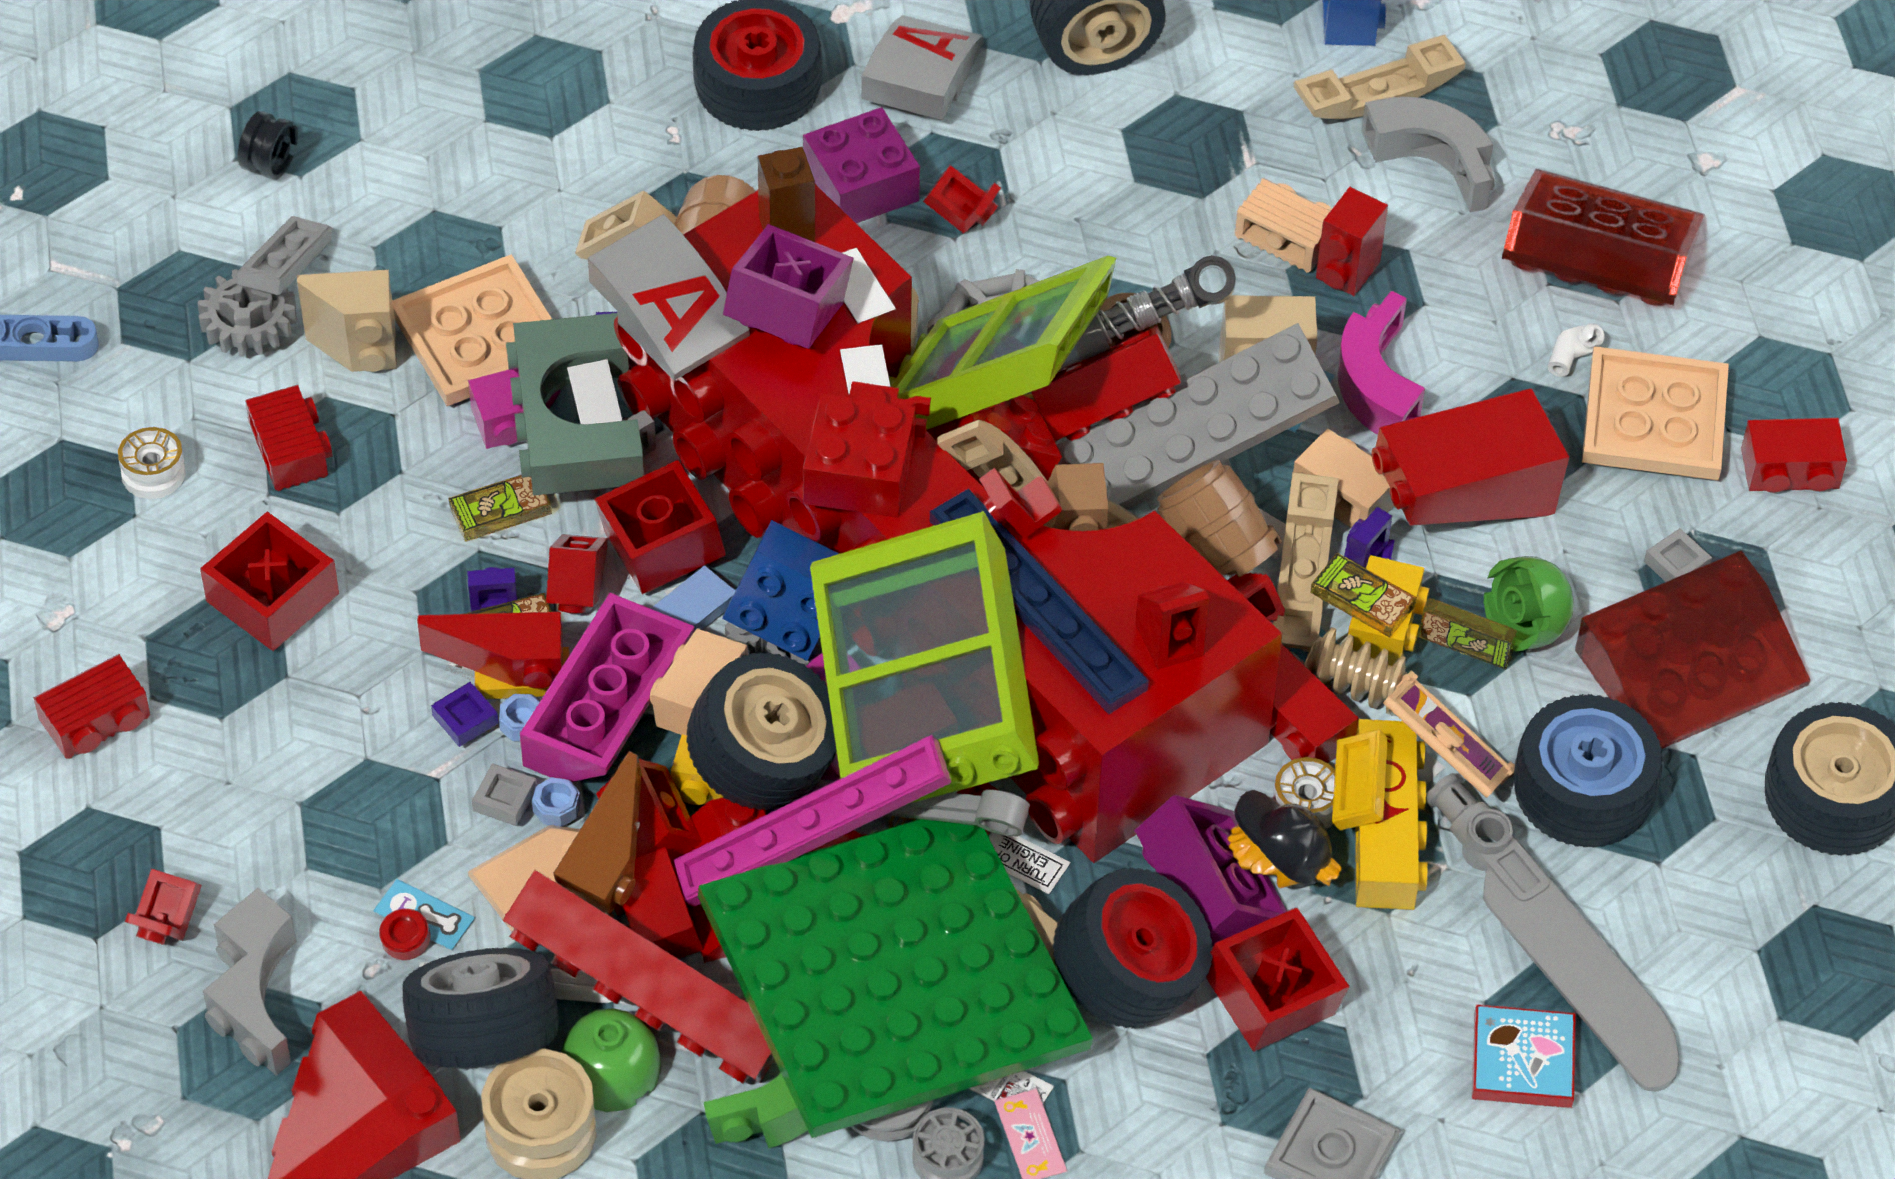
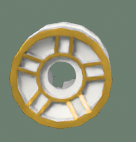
M148 427L130 433L121 441L118 448L121 477L124 486L130 493L145 499L163 498L175 492L182 485L186 475L182 444L176 434L167 429Z
M1303 757L1291 760L1283 765L1276 775L1273 801L1279 806L1286 804L1303 806L1315 814L1327 829L1333 824L1335 769L1330 764L1316 758Z

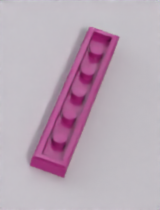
M930 735L675 859L674 863L685 902L692 907L701 904L698 898L699 885L762 866L788 862L952 783L939 741Z

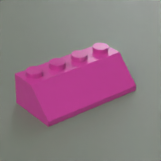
M609 593L520 732L523 766L548 777L568 779L571 782L605 775L648 708L650 692L654 682L659 677L663 678L673 663L677 649L682 644L686 645L695 632L694 626Z

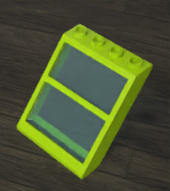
M1109 255L938 319L928 334L922 333L920 335L914 354L912 356L907 354L904 357L897 378L892 376L889 378L890 386L899 388L900 399H908L914 396L931 398L929 416L915 415V418L927 419L926 430L1048 386L1107 299L1117 258Z
M984 511L812 562L810 571L841 778L930 735L939 741L952 783L910 803L1038 768L1039 760L1006 552Z

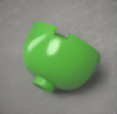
M1522 556L1501 560L1490 570L1487 579L1494 578L1491 592L1484 593L1483 603L1486 619L1493 635L1503 641L1507 638L1511 646H1513L1510 648L1511 650L1523 651L1551 644L1568 628L1573 615L1574 599L1572 588L1565 574L1555 564L1539 557Z
M614 1008L602 1009L582 1017L567 1032L561 1049V1053L566 1054L582 1065L591 1080L594 1110L613 1112L627 1110L637 1105L636 1099L644 1096L648 1090L650 1094L656 1088L661 1073L659 1047L655 1035L647 1023L624 1010Z

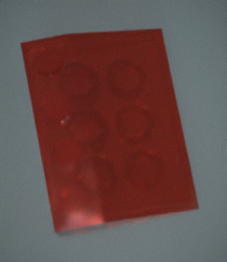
M1536 168L1513 210L1501 258L1512 261L1511 263L1519 269L1532 271L1538 268L1553 272L1555 277L1563 281L1578 282L1582 280L1593 283L1600 290L1610 294L1626 292L1640 296L1643 302L1650 305H1674L1705 214Z
M1742 550L1582 617L1575 646L1576 653L1606 695L1612 700H1618L1620 703H1625L1628 707H1632L1648 721V724L1653 727V731L1657 734L1661 749L1807 687L1811 681L1768 585Z

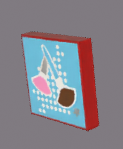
M1476 1004L1473 1034L1472 1099L1572 1108L1575 1075V1013Z

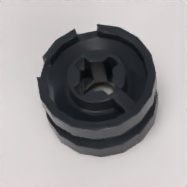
M257 111L247 122L240 138L237 154L239 166L250 172L260 170L264 177L270 179H279L284 175L294 157L289 154L291 144L297 145V126L293 125V121L284 118L276 120L273 114Z

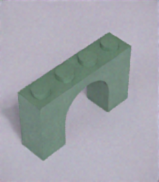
M617 313L513 323L515 342H506L509 370L518 369V377L510 378L513 405H522L523 413L515 414L517 441L527 442V449L519 450L522 478L531 477L533 495L620 487L644 476L638 419L596 424H577L557 417L545 406L548 399L556 391L571 384L568 367L608 359L612 378H618L629 370L628 354L621 346L614 329V319L617 317Z

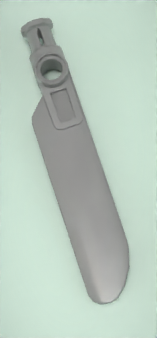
M1451 773L1439 780L1427 793L1426 802L1431 807H1438L1452 824L1450 827L1451 832L1463 845L1462 852L1466 862L1473 868L1486 872L1483 900L1486 906L1636 1084L1646 1091L1653 1092L1669 1087L1676 1078L1679 1057L1676 1037L1664 1012L1512 835V823L1508 816L1499 810L1490 809L1483 801L1477 802L1463 786L1464 778L1459 773ZM1479 837L1492 838L1495 843H1487Z

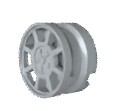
M940 1108L923 1116L917 1123L913 1133L912 1161L917 1175L921 1179H975L983 1166L984 1133L981 1125L971 1114L957 1108ZM957 1117L967 1121L970 1124V1126H967L962 1122L956 1121Z

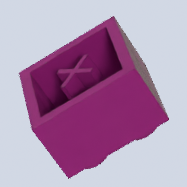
M883 107L803 134V149L815 179V184L856 224L919 201L920 166Z
M768 224L732 268L722 315L735 319L744 326L757 328L780 337L787 343L809 349L844 303L854 258Z

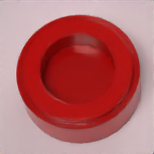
M408 908L398 909L388 914L383 919L379 929L380 940L385 952L398 960H411L420 956L429 946L431 939L425 917L418 911Z

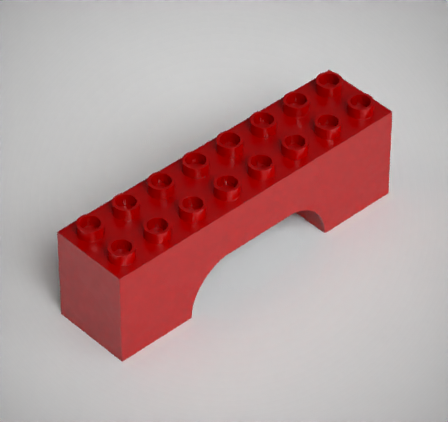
M815 184V243L840 253L857 248L896 309L857 323L844 302L809 349L787 343L782 338L760 329L748 327L750 336L675 381L618 323L617 316L614 319V329L621 346L628 354L629 370L618 377L617 383L620 394L633 415L645 410L652 419L658 417L674 433L673 444L676 453L683 465L694 477L704 480L714 474L730 491L729 501L731 508L740 524L748 533L756 538L762 537L771 520L841 554L932 527L930 511L968 488L982 503L988 497V494L984 487L946 450H942L937 441L926 431L925 438L915 436V445L899 518L803 504V466L820 394L849 397L840 349L882 345L889 378L891 376L897 378L904 357L907 354L911 355L912 276ZM758 190L683 234L709 266L726 292L728 291L732 268L763 231L759 219ZM1155 510L1130 523L1101 530L1072 531L1041 526L1025 539L1007 520L1001 523L1149 680L1148 691L1108 714L1016 615L1039 764L1036 770L1013 775L1010 778L1027 795L1025 800L1030 804L1028 814L1040 833L1054 844H1060L1069 838L1093 863H1096L1136 835L1134 830L1173 795L1185 798L1192 797L1259 751L1269 742L1283 633ZM974 569L844 607V618L850 634L859 647L872 657H877L886 651L895 660L989 633L980 575ZM1181 582H1186L1206 590L1209 596L1204 655L1157 669L1136 626L1138 595L1144 594L1158 586L1168 587ZM991 648L903 674L906 687L918 686L933 680L960 721V727L965 732L1003 722Z

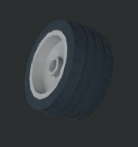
M486 948L460 952L433 960L418 967V969L408 974L403 981V1009L408 1038L414 1056L421 1062H425V1064L445 1068H474L504 1063L522 1058L544 1048L558 1034V1006L552 972L547 958L535 951L521 948Z

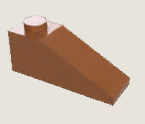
M630 751L625 756L553 873L557 884L608 916L611 915L617 904L622 906L627 902L636 883L633 877L635 873L642 772L638 755Z

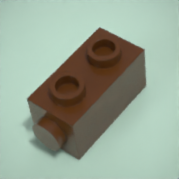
M803 146L758 155L759 219L763 230L769 224L815 242V179Z

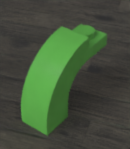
M781 1073L771 1082L759 1088L703 1102L706 1118L716 1144L725 1141H743L752 1134L763 1132L768 1148H772L786 1143L808 1130Z

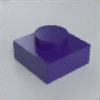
M1376 507L1366 520L1359 519L1355 522L1346 540L1350 544L1349 561L1366 570L1369 556H1378L1389 543L1393 517L1391 514ZM1348 563V565L1355 568L1356 570L1362 573L1364 572L1363 570L1354 566L1353 564Z
M489 567L483 570L467 571L471 613L517 601L515 568L500 569ZM507 605L480 613L512 611V607Z
M471 682L466 683L431 705L432 716L459 747L499 723L498 712Z

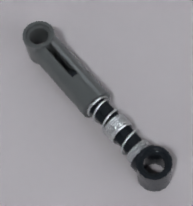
M1214 255L1203 257L1194 266L1183 270L1184 274L1182 273V275L1176 276V278L1173 277L1172 283L1161 288L1154 285L1152 292L1140 291L1136 295L1127 297L1128 302L1124 304L1117 301L1114 308L1105 312L1099 310L1059 371L1110 350L1109 343H1112V338L1118 337L1122 339L1124 333L1133 329L1138 331L1144 330V328L1153 326L1157 322L1160 323L1161 317L1173 312L1179 315L1182 308L1186 307L1187 310L1198 306L1200 309L1207 305L1223 303L1230 298L1235 289L1236 276L1233 267L1222 257ZM1210 268L1219 269L1226 276V284L1223 289L1214 293L1205 291L1199 283L1201 274ZM1047 327L981 354L973 367L1036 344Z

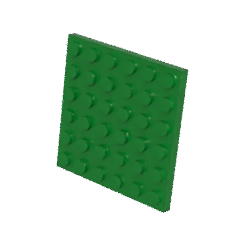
M920 819L802 854L788 862L762 866L699 885L698 898L811 1138H816L1091 1049L1093 1037L985 829L978 825Z

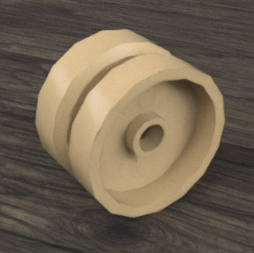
M539 1049L522 1058L499 1063L488 1075L481 1093L487 1148L496 1164L512 1176L522 1179H558L575 1171L589 1157L597 1137L592 1082L582 1065L564 1053L548 1049Z

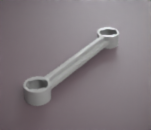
M820 779L817 782V784L804 796L812 792H815L835 782L836 780ZM985 790L981 796L947 793L906 804L885 815L978 825L996 834L1020 836L1023 833L1030 804L1023 798L1008 792Z

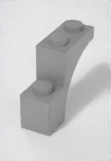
M257 888L214 924L218 946H216L217 954L230 968L203 990L207 1008L205 1018L219 1035L225 1037L229 1034L239 1043V1048L244 1056L255 1066L263 1064L277 1076L291 1064L286 1037L277 1029L265 1010V996L275 967L285 953L296 943L292 916L262 890Z

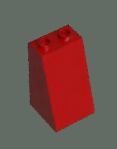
M1532 388L1379 427L1376 447L1372 448L1371 452L1376 472L1380 475L1383 474L1390 486V496L1393 505L1398 510L1402 509L1410 526L1553 515L1556 512L1569 461L1568 453Z

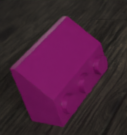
M1173 795L1134 831L1143 846L1142 854L1148 864L1159 875H1163L1175 882L1177 886L1179 885L1200 908V912L1203 913L1211 933L1212 947H1214L1216 942L1287 912L1268 875L1252 874L1251 870L1242 869L1238 864V860L1233 856V851L1229 848L1230 841H1228V837L1232 834L1231 829L1238 826L1233 811Z

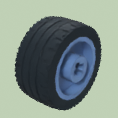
M1593 694L1571 695L1560 700L1557 699L1553 703L1547 704L1545 708H1541L1534 715L1521 737L1514 769V790L1519 807L1523 810L1525 817L1527 816L1528 821L1534 824L1535 828L1541 830L1543 834H1547L1548 837L1556 839L1558 842H1564L1567 845L1572 844L1577 847L1589 846L1592 848L1620 842L1622 839L1628 838L1630 834H1634L1641 827L1654 806L1662 777V749L1660 741L1657 739V734L1653 731V727L1648 724V721L1639 712L1637 713L1635 709L1628 707L1625 703H1620L1618 700H1612L1609 697L1605 698L1601 695L1594 696Z

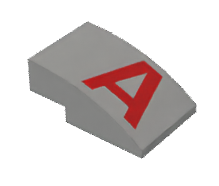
M905 15L900 16L891 24L879 41L861 75V99L944 120L952 100L957 101L983 43V35Z
M664 214L588 257L589 282L617 310L618 323L674 381L750 336L747 326L742 325L735 319L722 315L727 292L695 248Z

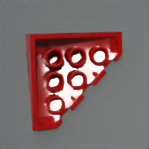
M361 990L316 1015L312 1027V1034L315 1036L308 1056L302 1057L292 1088V1094L295 1096L288 1117L282 1118L271 1151L274 1160L267 1179H394L461 1142L457 1111L431 1073L414 1056L411 1049Z

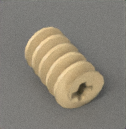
M1331 627L1323 637L1319 636L1315 640L1304 666L1313 674L1316 672V677L1325 686L1334 678L1333 689L1335 693L1341 695L1351 685V699L1359 702L1369 692V707L1378 708L1396 690L1395 687L1402 681L1403 675L1407 674L1405 672L1406 657L1401 656L1393 666L1388 665V650L1383 649L1373 659L1370 657L1371 643L1366 641L1356 652L1353 650L1354 636L1349 634L1339 645L1336 643V629ZM1386 706V714L1390 715L1392 711Z

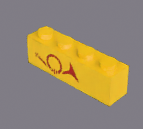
M1359 719L1356 735L1380 729L1388 740L1383 820L1355 827L1356 907L1414 910L1417 892L1426 891L1428 873L1427 862H1419L1418 850H1425L1427 839L1426 821H1418V810L1425 809L1426 781H1417V769L1424 770L1425 741H1417V734L1403 721Z

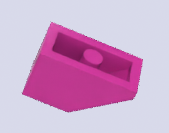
M518 369L505 370L468 380L471 410L486 449L500 445H511L517 442L515 414L523 413L522 405H513L510 378L518 377ZM560 389L546 402L545 406L550 409L561 393Z

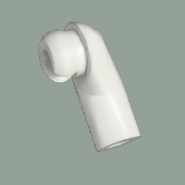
M1590 323L1586 326H1578L1563 331L1557 337L1548 363V371L1558 377L1568 375L1573 359L1591 354L1594 346L1599 347L1602 345L1605 338L1602 328L1597 324Z

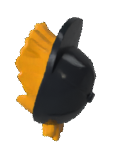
M1256 790L1247 791L1240 796L1234 809V816L1238 826L1231 829L1232 834L1228 837V841H1230L1229 848L1233 851V856L1238 860V864L1242 869L1251 870L1252 874L1277 876L1278 888H1284L1297 883L1313 885L1318 881L1330 886L1331 880L1338 878L1341 866L1331 857L1332 846L1329 834L1324 824L1315 814L1298 804L1279 806L1266 794Z

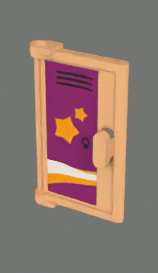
M1412 670L1408 674L1403 675L1402 681L1395 687L1396 690L1383 704L1482 795L1488 798L1499 784L1502 785L1508 778L1514 776L1515 764L1511 761L1507 763L1418 682L1416 680L1419 677Z

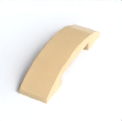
M1444 34L1407 46L1406 56L1403 59L1342 78H1338L1333 69L1296 80L1293 87L1314 117L1326 119L1354 118L1364 115L1365 102L1391 97L1418 98L1464 70L1466 63Z
M976 420L938 436L937 444L942 450H946L966 471L972 468L980 478L995 468L1016 491L1022 489L1038 476L1043 477L1047 482L1037 466L1010 437L985 421Z
M1292 472L1277 590L1278 596L1285 608L1284 616H1278L1277 621H1273V625L1283 633L1281 644L1285 647L1310 650L1315 640L1319 637L1325 589L1313 582L1328 567L1339 478Z

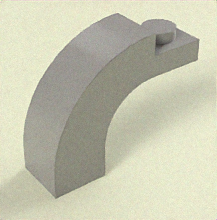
M1391 97L1365 102L1361 132L1375 163L1411 156L1435 161L1452 174L1470 212L1487 209L1490 190L1494 189L1495 185L1493 171L1490 167L1493 144L1484 130L1475 121L1449 105L1424 98Z

